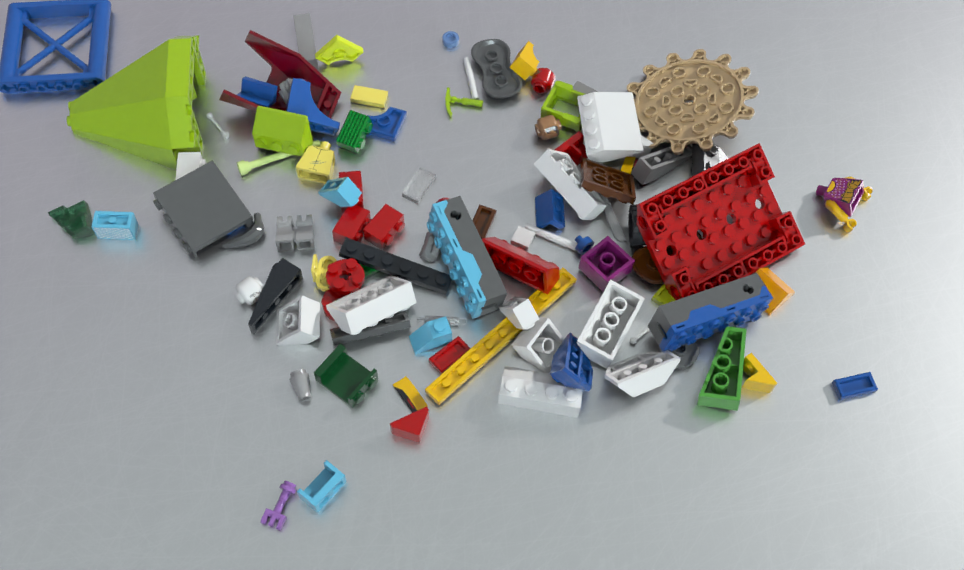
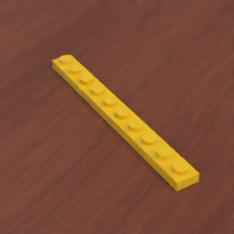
M562 267L559 270L560 279L549 294L536 290L527 298L538 316L576 283L577 279L565 268ZM506 317L425 388V393L440 405L522 332L523 329L516 328Z

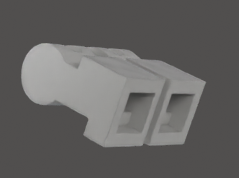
M312 214L306 215L305 221H302L301 215H297V229H293L294 222L292 216H288L286 222H283L282 216L277 217L275 242L278 252L295 251V242L298 250L315 249Z

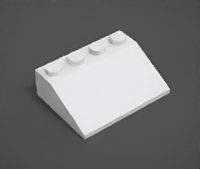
M592 92L577 97L586 154L589 160L601 164L644 152L632 92Z

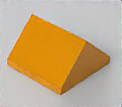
M768 267L759 268L756 273L773 297L768 304L769 307L765 310L770 316L793 296L795 291Z

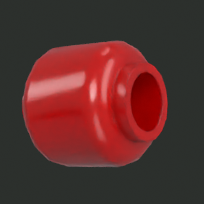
M548 68L537 69L531 79L533 90L539 94L550 92L556 80L554 73Z

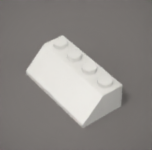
M389 275L326 305V308L342 331L356 335L366 327L375 326L379 321L391 318L399 311L409 309L411 305L416 303L410 281Z
M612 280L609 281L576 342L589 360L607 369L645 299L644 297Z
M505 366L498 404L578 417L583 390L565 387L562 383L556 382L549 373Z

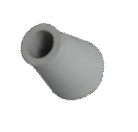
M300 369L291 372L289 380L299 401L311 398L309 374L306 373V370Z

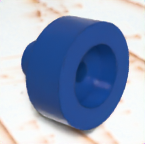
M579 235L575 238V241L578 243L575 250L580 255L588 252L594 245V241L589 236L582 238Z

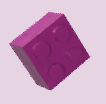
M607 236L581 256L578 268L604 292L610 280L618 283L632 271L635 260Z

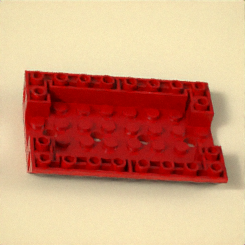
M760 143L637 204V226L668 293L675 300L749 276L758 271L759 268H764L805 245L791 211L781 212L770 188L768 180L775 176ZM757 199L761 203L760 209L755 205ZM728 214L732 217L731 224L726 220ZM698 230L702 231L703 238L701 240L697 237ZM668 245L673 249L671 256L666 251Z

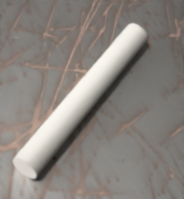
M465 57L463 58L471 97L474 100H479L470 59Z
M528 223L525 225V229L535 232V235L575 250L577 243Z

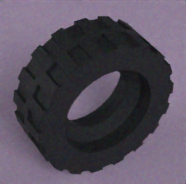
M632 204L629 207L628 231L631 246L646 245L637 226V204Z

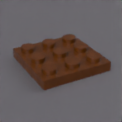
M584 157L582 158L580 163L581 187L590 192L596 191L607 198L613 197L624 204H634L636 193L633 175Z

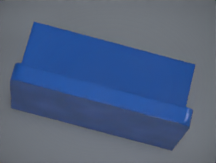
M245 76L242 78L241 92L237 95L259 106L269 108L276 103L277 86Z
M553 189L536 196V227L541 229L551 224L558 229L564 228L563 196Z

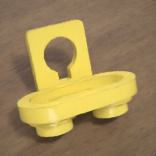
M313 254L311 267L313 282H316L318 289L321 291L330 290L326 283L327 267L337 260L332 256H324L318 263L317 254Z

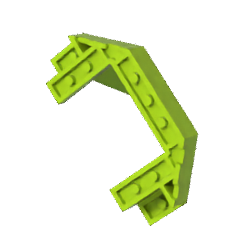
M199 35L177 36L165 41L74 101H69L70 116H67V125L71 126L74 134L174 170L177 168L178 152H201L202 155L203 140L192 109L193 77L195 75L198 85H205L206 76L199 51Z

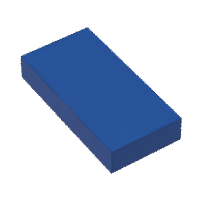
M871 372L832 381L839 400L874 393L878 390Z

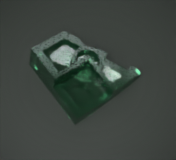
M84 200L68 208L62 205L48 212L49 216L54 218L73 238H83L95 234L91 227L93 220L88 203Z

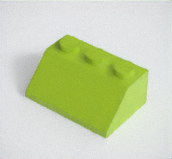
M263 106L257 107L252 131L256 147L302 157L307 148L313 145L308 116Z

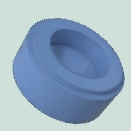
M453 31L444 33L442 37L443 45L448 48L456 47L459 44V35Z

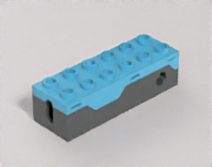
M461 196L451 199H439L436 203L432 204L427 228L430 233L432 232L435 246L440 249L442 260L449 268L450 278L455 280L458 295L463 297L467 313H470L472 319L500 310L499 307L503 305L508 292Z

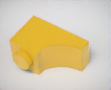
M529 41L518 52L509 67L524 80L529 76L533 77L537 71L536 67L540 62L533 53L534 45Z

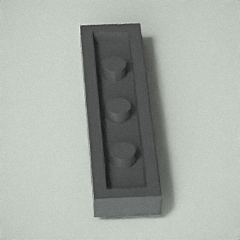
M404 311L394 314L391 318L379 321L375 326L366 327L356 335L346 333L340 327L330 329L333 345H344L351 341L364 340L376 335L381 336L392 331H402L405 328L411 327L408 315Z

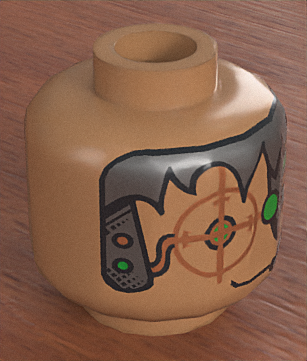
M553 115L539 118L537 124H535L537 136L543 140L558 137L559 130L562 129L560 120H556Z

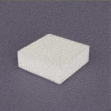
M518 226L511 239V244L528 250L535 237V232Z

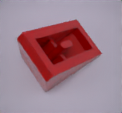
M426 406L390 423L391 433L420 443L429 419L428 407Z

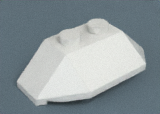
M668 350L637 354L608 366L605 378L634 398L664 385L680 362V357Z

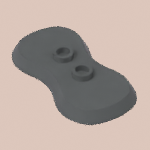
M500 39L482 40L474 44L471 49L472 58L483 72V89L489 96L495 99L512 97L522 89L521 77L509 68L511 65L510 48Z

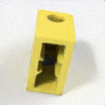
M322 141L319 147L311 145L307 148L296 165L299 178L324 184L332 179L335 155L334 151L330 150V143Z

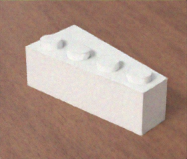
M547 149L534 163L582 220L593 221L607 207L596 191L590 192L581 187V171L568 153Z

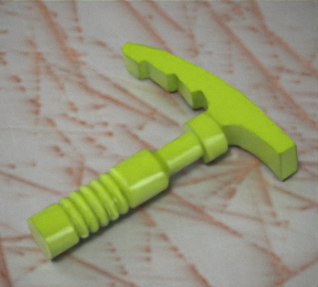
M447 87L445 104L450 118H452L450 103L458 102L463 105L483 107V100L451 97L450 88Z

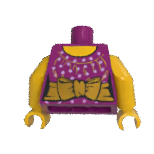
M850 176L832 178L828 187L818 185L816 195L823 197L824 207L834 214L840 222L845 223L843 229L849 233L857 225V222L854 219H848V217L852 216L860 199L867 201L871 198L873 190L869 186L864 188L863 180Z

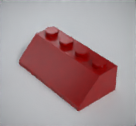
M496 237L482 238L496 270L545 294H549L560 279L559 267L553 262H547L538 255H532L521 247L509 244L506 240Z

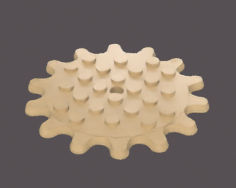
M703 49L695 50L693 56L687 60L681 59L677 53H670L666 57L667 64L664 67L658 68L654 65H646L643 68V73L647 76L644 82H632L627 85V91L632 92L636 96L634 102L640 132L649 133L647 139L654 143L649 147L653 149L663 142L671 143V151L675 155L682 154L684 148L689 144H698L703 151H710L713 146L712 139L718 135L726 136L729 139L735 138L738 134V128L733 123L739 119L750 120L755 113L754 109L746 106L744 102L755 98L759 93L758 87L742 84L750 75L748 67H741L735 70L728 67L731 62L729 54H722L715 60H708L706 58V51ZM693 100V103H685V101Z

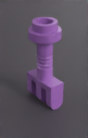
M285 480L279 488L282 489V493L273 511L266 508L261 519L262 524H266L268 518L271 517L268 526L273 528L278 520L276 529L282 530L287 517L281 513L290 493L295 494L296 492L295 484Z

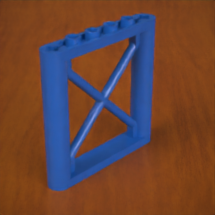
M57 0L9 4L0 59V92L13 94L92 89L105 81L111 2L108 0ZM88 16L56 41L29 21V19ZM92 23L89 61L87 65L62 45ZM24 26H26L47 42L49 46L19 67ZM55 50L83 70V73L22 76V74Z

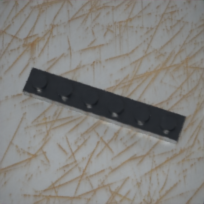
M347 237L339 252V257L345 259L353 258L361 265L410 281L444 295L447 294L452 281L449 274Z

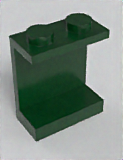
M339 344L314 371L317 382L352 408L356 403L359 404L364 399L365 393L369 388L373 389L378 382L377 370L374 368L372 371H369L347 354V349L342 344Z

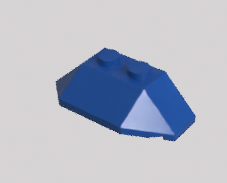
M569 333L553 356L550 374L556 382L562 383L565 387L590 391L593 378L591 362L576 343L578 338Z

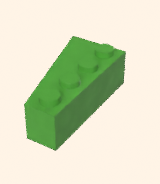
M726 326L710 370L699 393L697 405L738 411L741 398L747 329Z

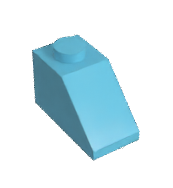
M349 177L328 180L318 194L340 207H352L359 201L358 198L362 192Z
M446 316L426 322L409 335L414 354L445 346L452 341V331Z

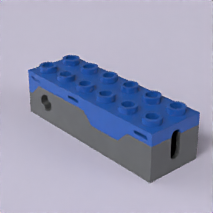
M755 273L659 306L649 322L648 328L662 352L669 349L674 351L683 344L687 343V345H690L700 338L707 339L714 333H724L726 326L738 328L750 320L751 322L757 321L762 317V312L769 307L768 304L773 297L759 275Z

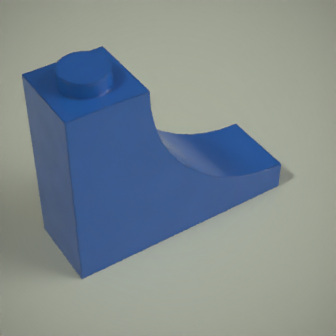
M293 78L285 111L308 116L310 130L336 136L340 122L324 115L315 105L310 91L311 82L300 78Z

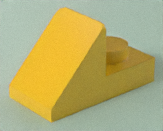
M752 352L745 356L743 370L751 377L744 382L742 388L766 393L772 392L777 382Z

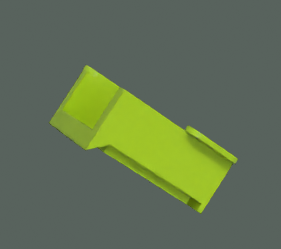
M556 81L541 107V118L553 115L556 120H560L561 125L574 129L576 132L581 131L580 114L577 117L559 112L553 108L558 100L579 107L577 97L585 94L573 90V86L568 83Z

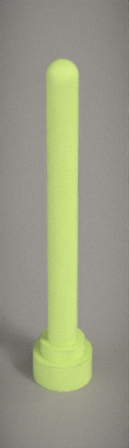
M315 140V141H313V145H312V146L319 147L320 144H321V141H320V140ZM278 152L251 162L239 161L237 162V167L241 176L249 174L253 168L293 155Z

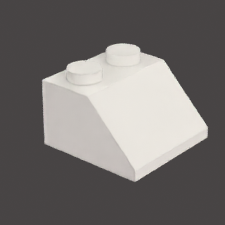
M301 295L277 309L276 345L309 344L320 338V302Z
M539 317V320L534 322L535 325L532 328L523 330L519 334L512 347L522 359L542 372L549 373L553 356L564 341V337L549 318Z

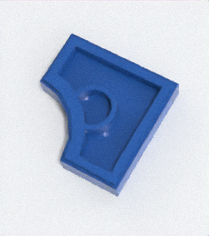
M389 107L381 115H367L373 124L369 135L395 142L407 112Z

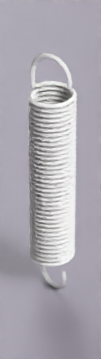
M424 315V317L418 318H424V323L445 316ZM446 317L449 325H459L460 319H465Z

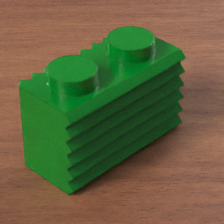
M350 110L336 139L337 145L358 154L359 150L364 148L365 137L367 133L371 132L373 127L370 117Z

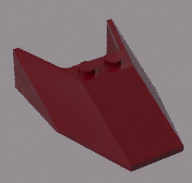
M250 30L245 43L271 66V72L266 83L277 86L276 103L269 108L285 111L286 104L279 94L281 90L279 84L288 78H300L311 82L310 91L315 105L324 115L331 119L342 92L302 55ZM225 89L219 98L221 101L256 111L259 106Z

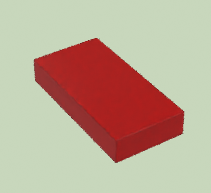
M457 336L430 357L429 363L441 375L471 348Z

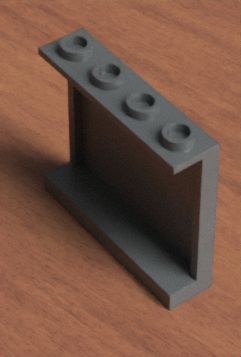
M213 160L153 192L155 197L153 203L158 210L162 209L165 213L163 217L167 224L173 225L175 228L173 229L174 234L178 239L182 238L184 241L183 247L188 254L192 253L195 258L198 257L196 252L244 224L247 228L254 224L252 215Z

